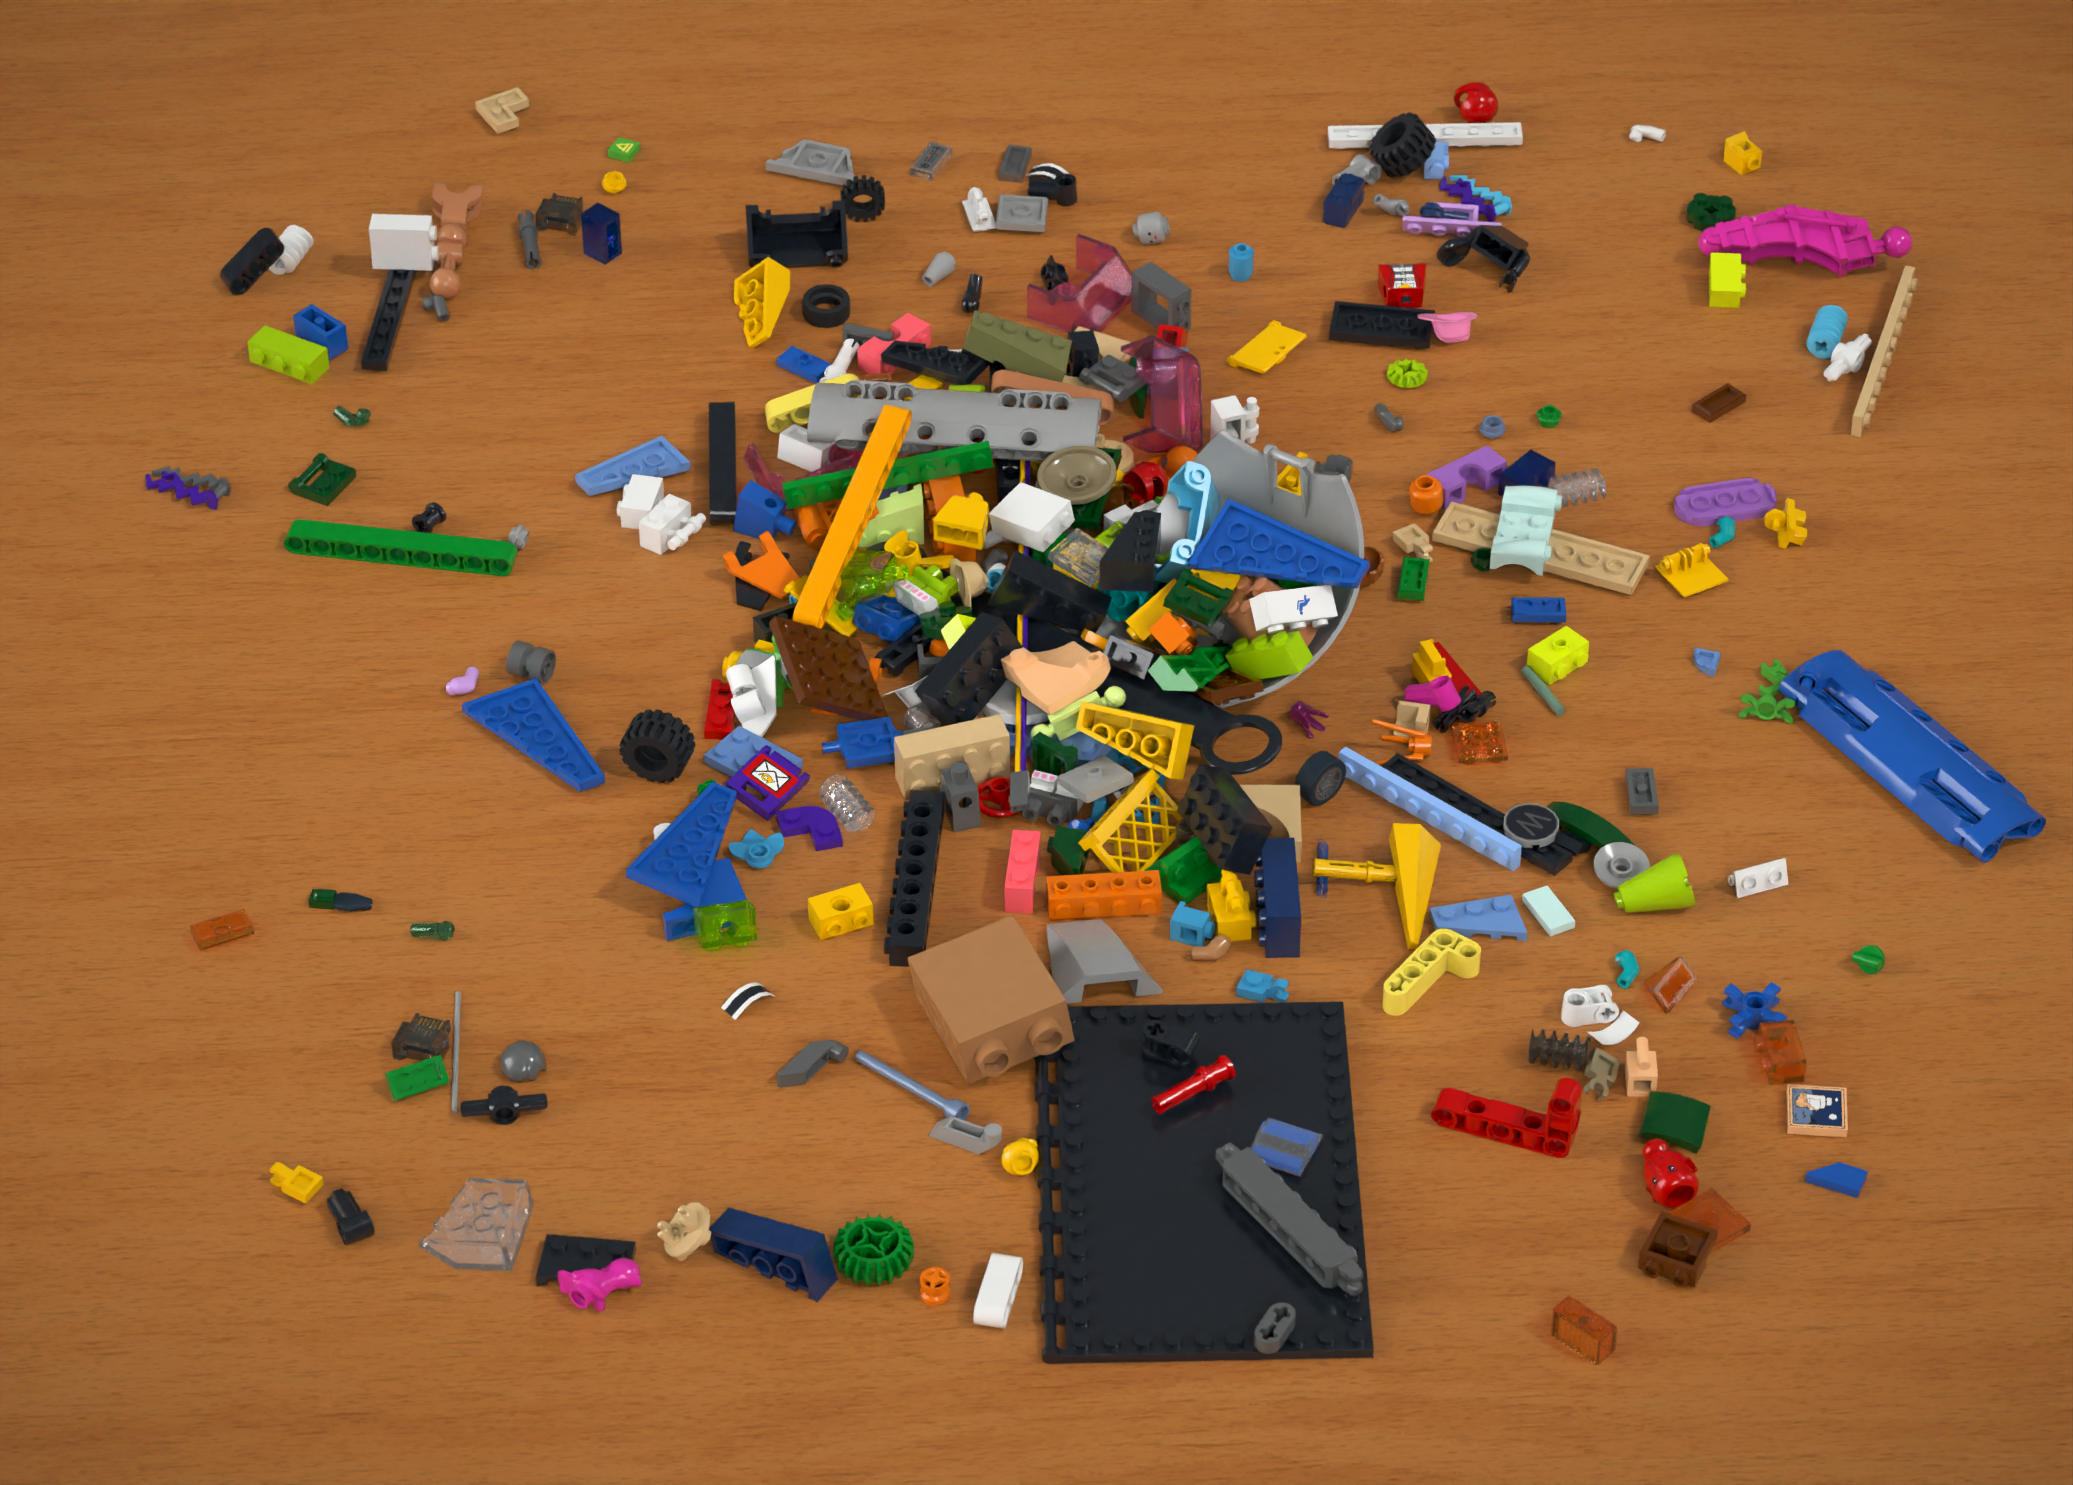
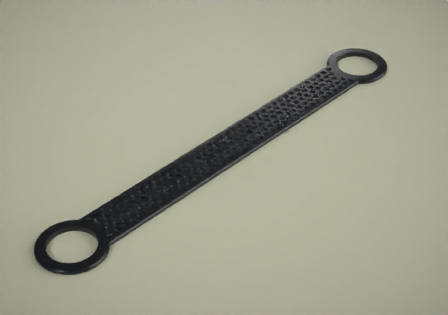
M887 541L875 544L858 555L854 562L865 563L852 564L850 577L854 585H866L868 583V580H865L866 578H860L864 577V566L874 557L886 553L884 546ZM919 546L921 558H928L925 551ZM940 569L944 579L951 576L950 573ZM860 586L859 590L863 591L864 589V591H868L872 586ZM873 586V588L868 592V594H870V592L872 593L875 586ZM986 591L971 599L974 618H977L981 612L1002 618L1017 638L1016 613L987 606L991 594ZM958 593L950 597L951 602H954L955 606L964 607ZM1028 617V651L1030 652L1056 649L1072 641L1091 653L1097 651L1104 652L1103 649L1048 622ZM1110 665L1111 669L1106 679L1094 690L1102 698L1109 687L1118 686L1126 694L1124 704L1118 707V709L1194 725L1190 745L1200 750L1201 758L1206 765L1225 768L1231 775L1248 774L1264 768L1276 758L1282 747L1281 731L1269 719L1257 715L1235 716L1187 691H1163L1152 676L1150 680H1145ZM1252 727L1263 731L1269 738L1266 749L1260 755L1248 761H1225L1213 752L1217 739L1232 729Z

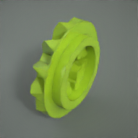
M1407 358L1404 361L1395 360L1394 364H1389L1387 371L1388 380L1392 384L1403 388L1420 386L1427 380L1428 370L1425 369L1424 363H1417L1416 359L1412 361L1407 360Z

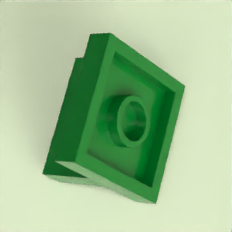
M1194 837L1185 844H1181L1144 870H1159L1162 891L1179 903L1183 901L1186 904L1207 890V884L1218 883L1222 878V869L1208 860V851L1197 837Z

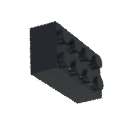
M981 612L918 686L915 693L941 727L974 720L1007 680L1001 659L1010 655L1013 650L1023 647L1002 618Z
M1199 764L1190 779V784L1184 797L1180 800L1177 812L1222 870L1250 875L1271 832L1272 826L1227 769Z

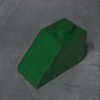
M1057 826L1054 837H1049L1047 853H1051V865L1061 876L1084 873L1090 849L1085 851L1078 842L1089 830Z

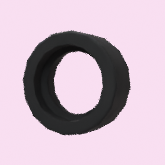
M830 284L817 285L810 288L803 296V316L810 325L818 328H832L845 323L849 319L850 297L848 292L842 287ZM825 303L837 305L836 307L830 309H820L815 307L819 304Z

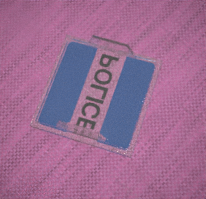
M1268 1118L1266 1122L1263 1121L1250 1149L1257 1156H1261L1267 1166L1301 1176L1323 1135Z

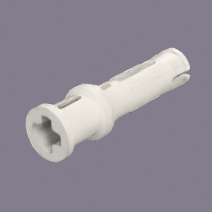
M846 339L833 365H829L826 368L824 377L819 381L820 383L846 374V370L859 347L858 342L852 347L854 339Z

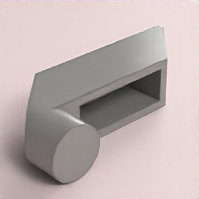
M951 1116L937 1122L929 1133V1137L980 1154L1000 1143L1002 1140V1128L995 1123L988 1124L984 1128Z

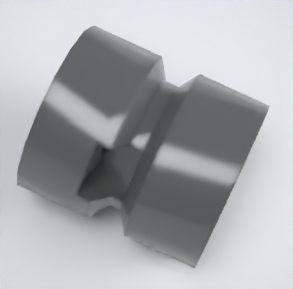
M518 640L509 650L506 669L509 674L522 678L528 675L529 680L537 678L539 683L545 684L550 680L554 672L556 654L553 650L540 646L535 648L533 644Z

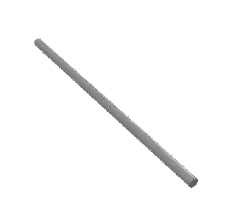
M460 991L455 992L452 1113H457Z

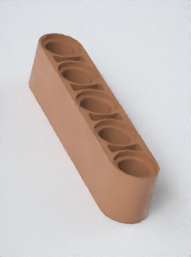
M999 370L992 376V393H1001L1007 389L1063 392L1070 395V397L1101 399V419L1098 425H1109L1114 419V399L1109 393L1008 370ZM1007 403V404H1005V405L1013 406V407H1014L1016 404H1014V403ZM1034 404L1030 408L1039 409L1041 405ZM1059 406L1056 408V410L1067 409L1066 406Z

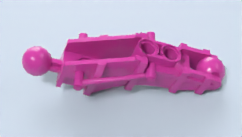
M1796 204L1777 208L1774 211L1758 214L1751 218L1744 216L1740 219L1716 223L1715 227L1705 229L1698 239L1700 250L1708 258H1710L1711 253L1741 254V261L1752 265L1756 264V260L1788 257L1793 258L1796 265L1802 264L1803 260L1827 268L1839 277L1846 276L1847 271L1870 266V268L1875 267L1876 256L1882 253L1892 258H1901L1907 255L1913 244L1911 235L1902 227H1891L1885 231L1881 239L1873 241L1866 219L1836 214L1831 211L1797 207Z

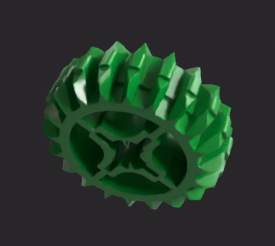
M867 1214L865 1219L856 1216L854 1223L846 1221L844 1228L838 1230L837 1237H835L833 1242V1258L838 1271L843 1272L846 1279L853 1277L855 1284L860 1281H864L866 1286L871 1282H876L880 1287L882 1281H887L891 1284L894 1277L902 1278L903 1271H909L910 1263L914 1259V1241L912 1240L909 1228H904L902 1221L894 1222L892 1216L887 1219H883L881 1214L877 1217H870Z

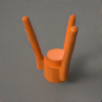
M1372 719L1371 722L1374 725L1409 735V737L1381 736L1382 740L1408 743V752H1413V754L1404 756L1407 759L1423 761V756H1430L1431 734H1426V731H1416ZM1391 758L1375 761L1374 763L1382 766Z

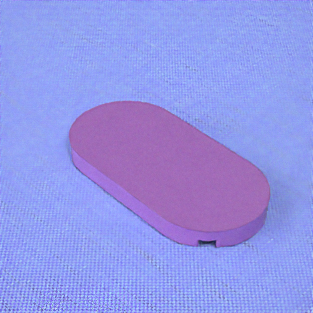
M1742 478L1691 486L1680 491L1679 496H1676L1674 512L1680 520L1694 526L1717 525V521L1725 516L1731 517L1734 522L1762 518L1767 512L1775 509L1777 494L1771 485L1766 482L1763 485L1754 478Z

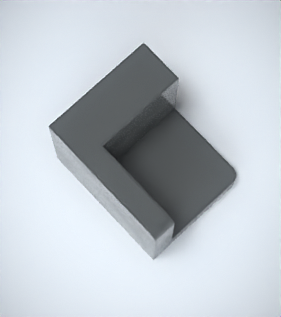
M917 644L919 680L929 675L944 657H924L923 644Z

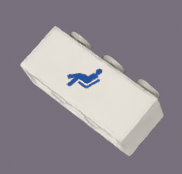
M1331 585L1264 592L1249 599L1256 631L1267 630L1268 634L1281 632L1284 630V627H1290V631L1304 629L1308 624H1312L1313 628L1328 625V620L1338 616Z

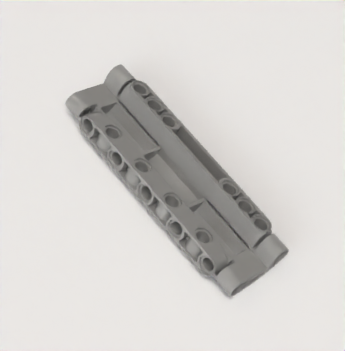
M852 380L846 384L817 382L810 405L807 441L818 443L835 442V445L842 449L864 451L870 438L868 434L873 431L884 405L887 404L912 410L911 424L899 453L926 454L974 444L975 442L972 440L980 437L984 439L981 442L989 441L992 458L1044 461L1052 453L1071 446H1091L1096 448L1102 401L1095 398L1070 397L1067 393L1007 389L1001 393L923 389L915 388L908 383L862 380ZM852 394H860L858 398H849ZM879 395L886 396L885 399H875ZM904 397L912 398L910 401H901ZM1007 403H1014V404H1016L1014 407H1005V406H1004V405L1007 404ZM1034 404L1041 405L1039 409L1030 408ZM1059 406L1067 407L1066 410H1056ZM922 435H931L927 440L920 439ZM1030 440L1036 442L1032 446H1027L1024 444L1025 442Z

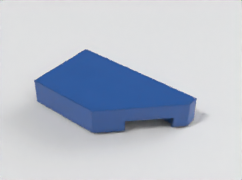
M1839 1162L1808 1171L1805 1182L1858 1198L1866 1182L1868 1171Z

